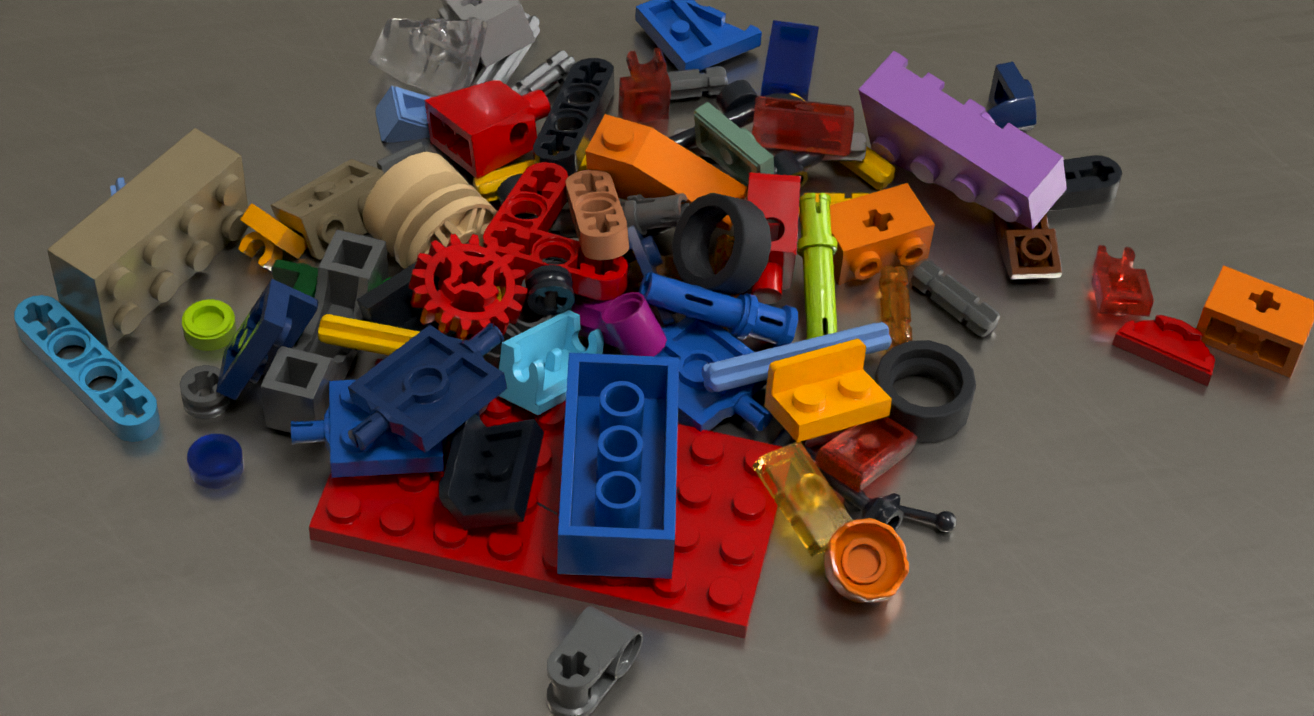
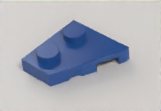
M650 0L636 6V22L679 71L699 69L700 71L761 45L762 32L759 28L750 25L745 31L725 22L726 13L710 6H702L695 2V0Z

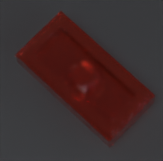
M883 417L849 427L819 449L814 465L859 493L910 454L918 437L890 418Z

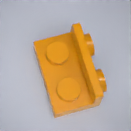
M854 339L770 363L764 406L798 443L887 417L890 414L892 398L863 370L866 345L860 339Z

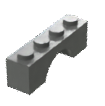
M336 230L318 267L317 286L314 297L319 302L317 312L304 329L301 338L294 348L281 346L278 349L261 384L266 427L291 433V421L324 420V415L329 407V381L345 380L358 350L326 344L318 340L320 320L323 315L331 314L365 321L357 299L389 278L386 241Z

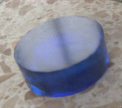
M225 434L205 435L197 439L190 446L187 453L191 478L198 485L205 488L220 489L236 482L244 470V459L240 444L234 438Z

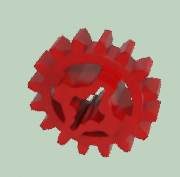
M451 234L447 247L434 240L431 242L428 254L420 253L418 255L415 269L412 271L409 282V289L413 290L410 304L415 308H423L420 319L422 324L436 321L439 323L438 330L445 335L449 330L457 332V339L466 340L468 334H477L488 323H492L493 327L497 326L504 336L508 324L517 323L528 289L522 286L525 277L524 270H511L515 256L512 253L502 257L496 254L499 244L496 241H492L485 248L479 246V238L476 234H472L468 244H462L456 234ZM436 275L440 279L438 283V288L440 290L438 291L436 290L434 284V278L436 277ZM497 286H499L500 291H501V295H502V300H501V301H499V300L497 299V296H498V293H499V290L496 288Z

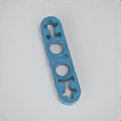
M45 295L29 297L17 305L14 311V320L21 341L115 436L123 441L139 442L150 438L157 432L160 425V415L154 395L66 308L54 298ZM37 319L43 323L49 321L52 333L48 335L47 329ZM68 345H79L85 348L84 352L74 359H63L57 356V353ZM99 376H111L116 379L115 384L106 390L97 391L88 387L89 383ZM125 400L126 406L134 414L140 415L143 413L144 415L139 418L132 414L125 416L122 402Z

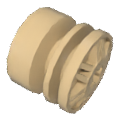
M423 152L408 156L393 165L376 182L366 198L362 217L364 228L375 239L386 241L387 252L395 256L396 261L405 269L417 261L420 253L428 254L431 242L434 240L447 247L451 234H456L462 244H468L472 234H476L479 238V246L483 247L484 231L497 213V210L473 186L468 185V182L440 154Z

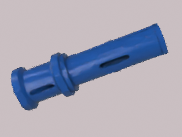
M652 272L646 273L641 282L639 293L644 296L649 305L727 328L728 332L737 339L744 340L747 337L771 343L772 348L791 344L795 337L798 311L794 307L785 305L780 309L758 302L757 296L748 293L740 294L735 298Z

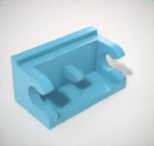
M567 310L502 342L499 370L504 372L507 389L498 396L536 415H540L566 401L569 353L602 354L604 340L601 330L596 329L590 332L588 337L589 346L588 348L584 347L578 338L579 331L581 330L580 315Z

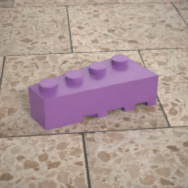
M893 51L858 89L871 150L891 164L914 173L917 178L925 183H935L954 192L957 197L965 202H975L994 211L1005 221H1015L1033 230L1067 189L1063 156L1010 123H1007L1001 129L985 111V107L972 99H969L963 105L942 91L945 82L929 72L923 78H920L905 68L908 65V59Z

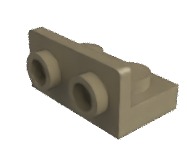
M350 159L271 204V208L279 222L303 233L311 256L321 260L336 230L364 235L368 232L364 228L362 213L366 198L376 182L384 175V172L381 169Z

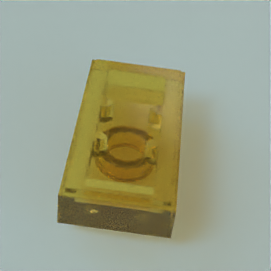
M795 442L762 455L752 465L811 557L824 552L828 541L835 531L845 523L852 521L845 507L801 442Z

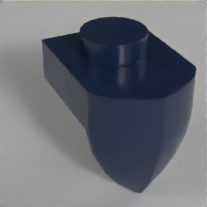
M1013 61L996 65L989 94V101L993 108L987 111V113L1001 129L1007 123H1010L1023 132L1032 130L1037 124V111L1031 83L1029 80L1023 79Z

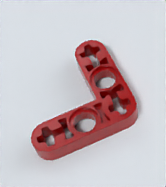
M549 162L536 163L529 166L485 229L483 247L486 248L492 241L498 242L496 254L502 257L512 253L515 256V260L511 270H524V279L533 269L553 265L543 262V259L558 257L567 261L556 266L566 268L572 274V289L575 294L602 301L613 300L621 296L626 290L628 264L623 256L610 260H593L584 256L579 241L548 232L568 199L565 183L569 177L567 171L562 166ZM537 190L542 191V195L537 194ZM531 213L538 217L526 220L516 218L514 215Z

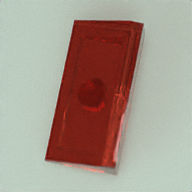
M765 96L756 97L752 135L762 147L840 156L850 154L854 129V108L852 106Z

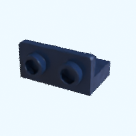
M271 279L224 350L216 392L236 400L248 382L256 384L261 375L266 376L278 349L281 346L288 348L294 346L317 312L318 300Z

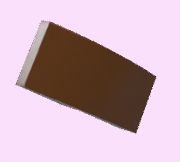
M992 211L1001 254L1010 279L1061 277L1062 267L1055 228L1049 229L1047 213L1032 230L1018 222L1005 221Z

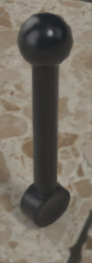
M844 498V506L846 509L852 512L861 511L858 507H856L854 504H852ZM899 505L900 510L904 514L903 517L935 524L938 530L942 532L952 531L957 524L955 515L949 511H942L936 514Z

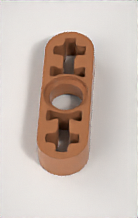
M583 170L570 175L565 182L568 206L584 256L593 260H610L624 255L630 247L627 221L611 175L606 171Z

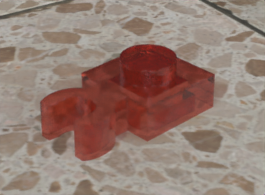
M654 48L653 59L645 64L639 63L635 51L628 53L626 62L631 76L620 77L618 113L621 119L635 123L669 119L671 82L660 48Z
M1099 245L1093 264L1094 273L1091 281L1099 313L1121 317L1128 315L1149 317L1154 299L1146 270L1133 268L1136 257L1133 249L1125 247L1122 258H1114L1108 255L1105 245Z

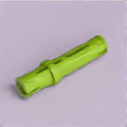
M815 193L804 194L799 199L801 238L797 242V254L803 259L806 340L837 332L833 255L838 251L837 239L832 236L831 197L825 193L819 194V202L815 201Z

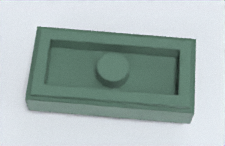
M709 102L694 110L696 145L740 183L748 187L749 172L774 174V156L757 143L750 131L746 128H739Z

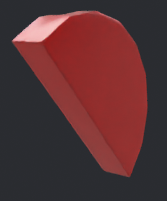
M1156 315L1155 320H1142L1134 323L1135 320H1130L1115 333L1113 346L1208 387L1215 364L1214 355L1210 354L1209 349L1202 342L1203 335L1201 332L1183 320L1165 315Z

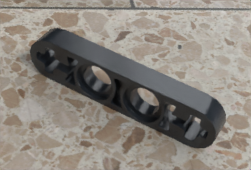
M587 58L576 62L571 67L533 145L534 164L542 162L555 163L562 166L567 171L568 176L578 171L584 159L585 151L614 93V66L611 62L600 58Z

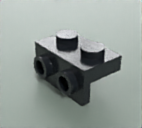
M474 414L455 429L450 440V452L444 475L439 482V499L464 530L524 522L544 436V431L535 419L486 427L478 415Z

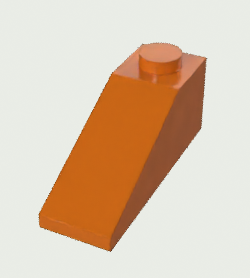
M607 114L604 115L585 151L587 170L608 172L611 175L618 198L627 201V197L632 195H642L644 198H657L684 193L688 199L681 204H691L698 197L710 193L743 200L747 196V186L652 127ZM729 215L723 218L716 227L730 231L733 224Z

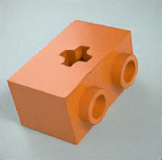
M908 183L830 205L832 236L837 239L838 251L833 255L834 279L838 285L857 279H868L877 273L900 266H911L928 258L935 224Z
M1223 265L1203 307L1196 329L1203 335L1202 342L1204 344L1291 378L1314 324V300Z

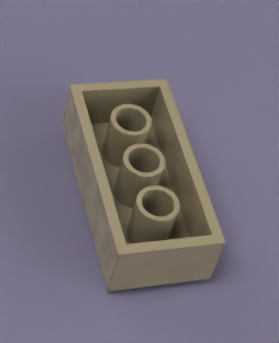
M194 128L47 249L59 303L100 343L110 348L125 334L133 332L139 326L141 320L158 305L170 300L181 285L197 271L204 270L212 259L228 244L243 236L249 226L240 220L248 209L242 156Z

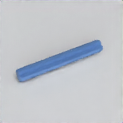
M883 322L872 323L705 364L701 372L704 386L708 392L712 393L764 381L768 377L769 365L774 361L854 339H860L866 345L865 355L887 350L892 343L889 327Z

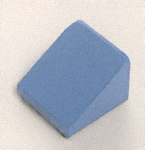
M391 86L375 110L381 141L395 143L430 138L424 100L431 97Z

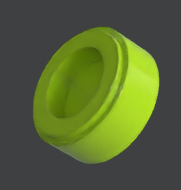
M215 299L201 300L189 306L182 316L185 340L190 346L201 351H215L227 346L236 333V321L232 308L228 304Z

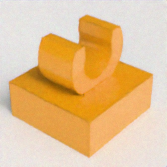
M253 203L250 204L240 219L256 231L247 234L242 239L239 250L253 258L258 249L265 246V252L260 257L258 264L269 271H272L271 268L275 260H282V249L299 259L308 247L303 237Z

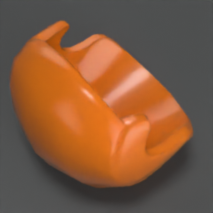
M873 518L852 520L842 525L831 536L823 555L825 575L830 584L839 595L858 604H875L893 596L909 573V562L906 558L907 552L904 542L890 525Z

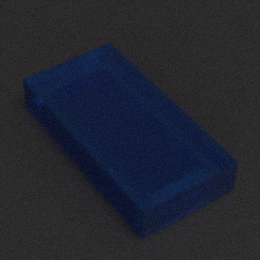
M773 20L762 80V97L775 93H794L808 102L819 26Z

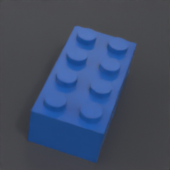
M569 353L558 526L557 574L672 579L676 525L679 357Z

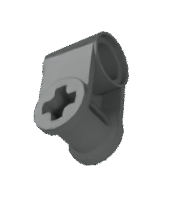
M593 606L587 607L579 615L570 632L547 660V676L550 680L547 688V705L550 711L556 716H589L593 713L618 678L622 677L633 664L642 645V632Z

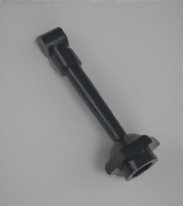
M784 429L781 430L772 442L773 445L789 448L792 451L790 457L792 463L801 470L809 471L824 484L862 510V519L873 518L890 525L895 531L898 529L904 516L899 506L900 495L891 493L870 500L832 468L818 459L814 451L804 444L797 443Z

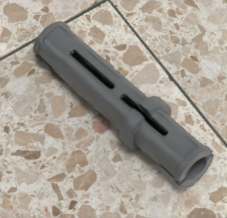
M684 193L657 198H644L642 195H632L627 197L628 201H620L627 221V228L634 225L641 235H646L647 230L654 228L676 227L685 208L690 205L689 203L681 204L688 199ZM569 208L560 211L548 230L549 233L566 238H578Z

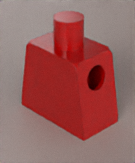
M499 80L488 81L424 100L431 143L477 179L532 151L537 138L535 122L546 118L551 110L548 98L542 90L537 89L521 96Z
M749 172L746 200L751 201L762 210L766 220L774 219L779 221V223H768L771 235V250L768 263L759 280L751 286V295L757 296L758 302L763 304L779 302L782 299V290L791 288L797 251L801 176Z

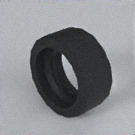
M710 193L695 199L685 208L677 222L672 241L673 262L680 278L685 283L697 285L728 296L746 292L762 275L767 266L771 250L770 227L763 211L751 201L716 193ZM729 215L734 226L735 238L732 255L725 267L715 275L709 263L708 248L710 239L717 224Z
M917 340L894 346L880 359L874 379L892 398L889 416L879 420L884 427L899 437L915 442H938L955 435L967 423L976 390L974 370L963 355L948 345L930 340ZM907 376H926L937 379L946 385L955 397L952 402L941 406L923 407L910 403L899 396L893 388V383Z

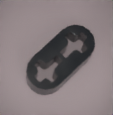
M1102 155L1063 160L1067 189L1049 210H1064L1110 202L1116 197L1122 177L1121 167L1111 158Z

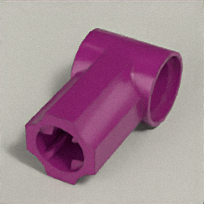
M639 292L626 293L613 300L605 301L581 295L575 299L572 312L580 315L581 330L578 335L588 338L590 332L600 329L604 343L617 347L622 355L656 356L665 347L666 335L646 299Z

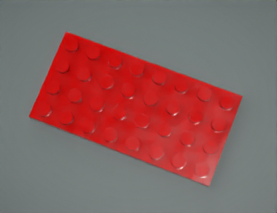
M377 358V361L374 366L380 363L383 359ZM497 396L488 403L486 410L479 415L486 427L535 419L544 431L524 522L464 530L439 499V482L444 475L450 452L452 435H448L447 442L443 448L444 471L332 478L330 473L309 524L310 540L745 639L788 474L792 451L786 447L704 429L700 432L695 427L678 424L676 525L672 579L557 574L566 401L540 415H536ZM537 502L555 511L556 513H558V515L539 506Z

